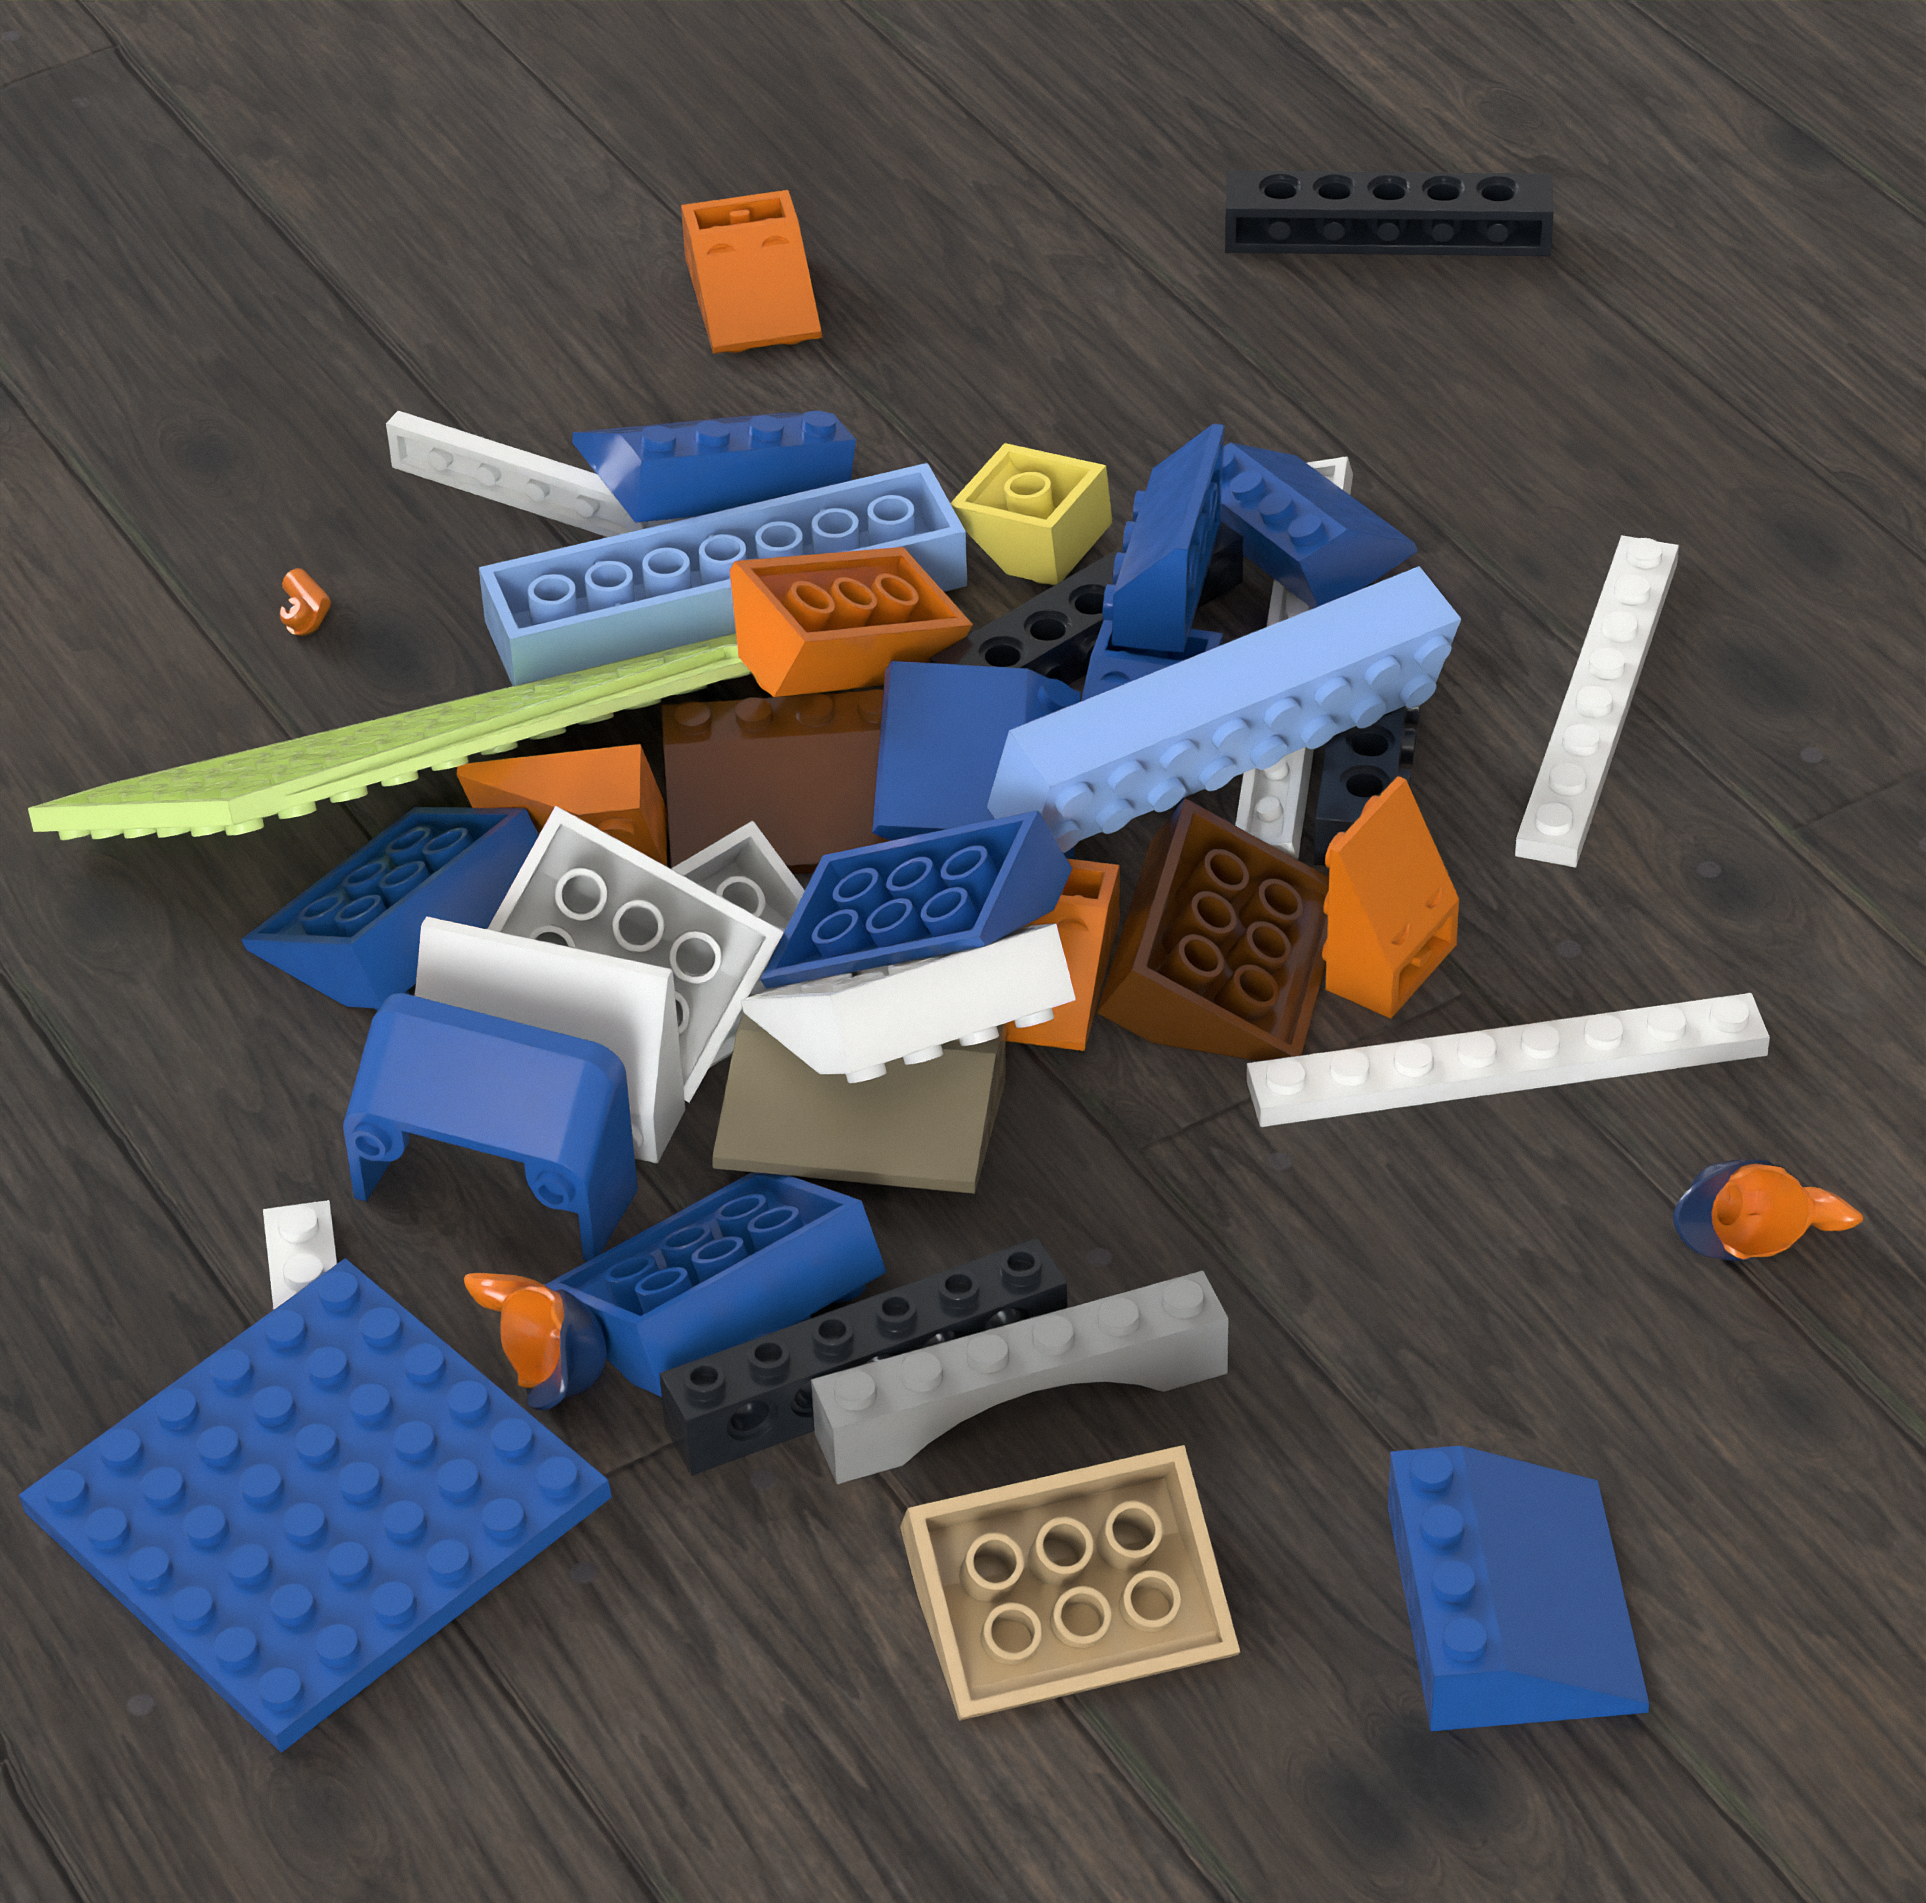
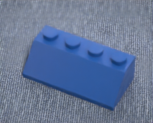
M1212 424L1152 469L1146 491H1136L1133 505V521L1126 522L1123 553L1117 552L1113 584H1107L1103 600V620L1113 621L1112 645L1184 653L1221 526L1225 425Z
M1231 442L1224 446L1221 522L1243 536V555L1312 609L1365 588L1418 552L1415 542L1298 456Z

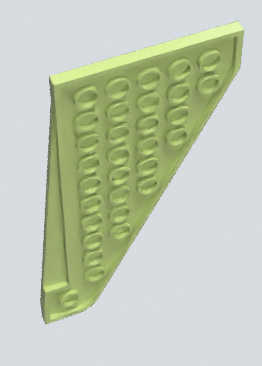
M736 633L109 783L30 807L28 811L33 832L58 831L60 840H69L90 834L92 839H102L124 833L125 838H135L157 832L158 837H169L191 831L193 837L223 830L226 831L227 836L239 835L263 828V817L277 813L279 819L306 815L317 810L315 801L330 797V801L336 803L360 798L368 794L367 785L381 781L384 787L407 783L419 778L417 770L431 767L433 771L458 767L469 762L468 755L481 752V755H490L512 750L518 747V740L529 737L531 740L556 736L565 733V727L578 723L582 725L607 720L614 717L613 712L651 706L661 702L660 698L695 692L706 688L707 684L743 677L752 672L738 657Z

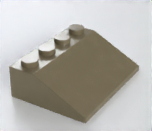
M743 1012L737 1028L714 1146L713 1168L975 1194L1005 1086L1006 1023L997 1026L999 1037L974 1045L961 1046L958 1038L941 1044L943 1055L940 1057L908 1065L904 1063V1059L901 1057L885 1062L887 1073L880 1077L857 1083H848L846 1074H819Z

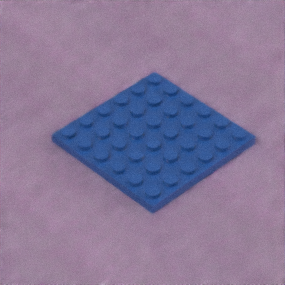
M346 1258L18 1495L24 1512L281 1753L612 1497L609 1480Z

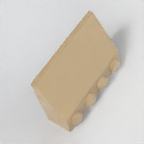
M1185 1445L907 1508L900 1528L917 1596L959 1721L1239 1655L1240 1653Z

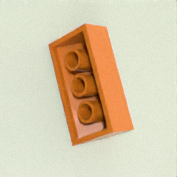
M904 547L734 561L730 569L738 657L754 674L759 686L770 693L773 698L884 685L885 670L891 661L930 663V657L965 638L973 626L969 619Z

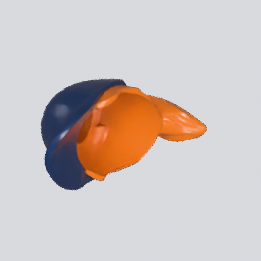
M1761 1159L1731 1160L1707 1166L1694 1178L1689 1190L1678 1201L1673 1214L1675 1229L1687 1247L1702 1256L1733 1261L1768 1257L1785 1251L1806 1232L1810 1225L1822 1231H1843L1853 1228L1863 1221V1215L1836 1194L1821 1188L1802 1187L1800 1182L1787 1173L1784 1168L1776 1167L1769 1160Z
M469 1273L465 1275V1286L475 1301L484 1308L501 1312L500 1334L502 1348L518 1374L517 1384L527 1390V1403L530 1407L540 1411L550 1409L559 1404L563 1398L578 1395L594 1385L603 1373L607 1348L602 1326L586 1304L563 1289L553 1291L538 1281L522 1276L490 1273Z

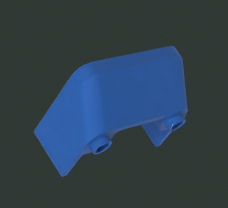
M393 994L384 1000L371 1021L343 1123L354 1198L367 1201L391 1161L400 1158L407 1148L410 1140L409 1133L524 1163L527 1183L535 1197L543 1205L552 1209H562L578 1214L583 1260L589 1261L600 1255L638 1191L625 1067L619 1057L609 1048L593 1041L409 994Z

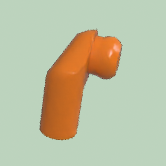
M296 568L288 572L282 582L283 589L291 597L288 600L294 606L289 611L282 606L280 619L293 635L306 636L314 633L319 628L331 607V600L304 569Z

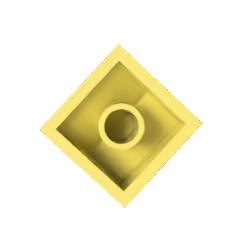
M1007 443L1002 445L950 503L964 530L1006 574L1033 580L1040 584L1056 585L1062 582L1112 524L1106 465Z

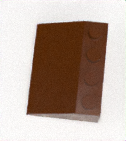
M872 689L860 692L813 693L802 696L754 697L743 700L662 705L671 868L751 821H754L792 874L814 873L823 855L889 842V840L872 833L884 690Z
M1185 798L1149 844L1097 1013L1155 1044L1254 1061L1301 1056L1326 966V961L1322 958V951L1327 939L1328 915L1324 913V902L1329 891V877Z

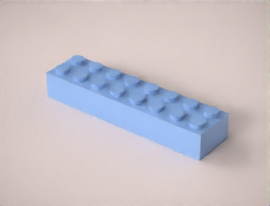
M925 463L479 567L485 623L512 686L736 633L730 569L734 561L904 547L943 592L966 587V532L929 464Z
M1418 566L1011 729L1008 732L987 808L995 819L1038 810L1062 852L1065 853L1074 847L1078 841L1100 832L1105 834L1116 832L1131 819L1153 810L1156 812L1166 811L1186 796L1203 789L1208 791L1217 790L1226 785L1233 777L1256 767L1259 770L1270 768L1285 755L1305 747L1309 749L1318 748L1338 733L1355 726L1366 728L1377 722L1384 714L1401 707L1414 708L1421 705L1436 690L1437 679L1445 659L1451 652V644L1461 618L1421 567Z

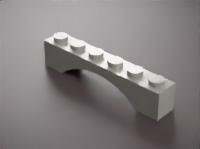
M1199 1271L811 1379L815 1436L836 1484L903 1466L927 1444L960 1422L994 1405L1034 1391L1076 1383L1116 1382L1141 1385L1165 1392L1225 1375L1228 1372V1317L1204 1271Z

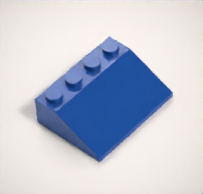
M808 411L806 413H772L573 432L572 443L634 522L639 523L697 517L851 481L856 439L833 413Z
M891 661L885 670L872 833L893 841L995 819L987 808V804L1009 730L1079 703L1081 692L1068 687L1060 680L1049 679L1024 668ZM1075 846L1063 853L1067 859L1074 858Z
M414 807L243 937L241 941L247 951L346 1007L374 1008L378 1011L388 996L398 993L410 995L408 989L416 984L421 925L425 918L431 917L488 929L539 834L526 808Z
M1038 810L823 855L760 980L765 988L769 989L987 946L1053 911L1072 871V867Z
M751 1172L550 1281L545 1286L553 1291L563 1289L586 1304L602 1326L608 1361L631 1384L662 1397L659 1373L811 1319V1314L831 1303H841L856 1298L865 1291V1284L887 1271L861 1200L792 1176Z
M1465 1446L1390 1451L1388 1511L1430 1731L1648 1713V1695L1598 1480Z

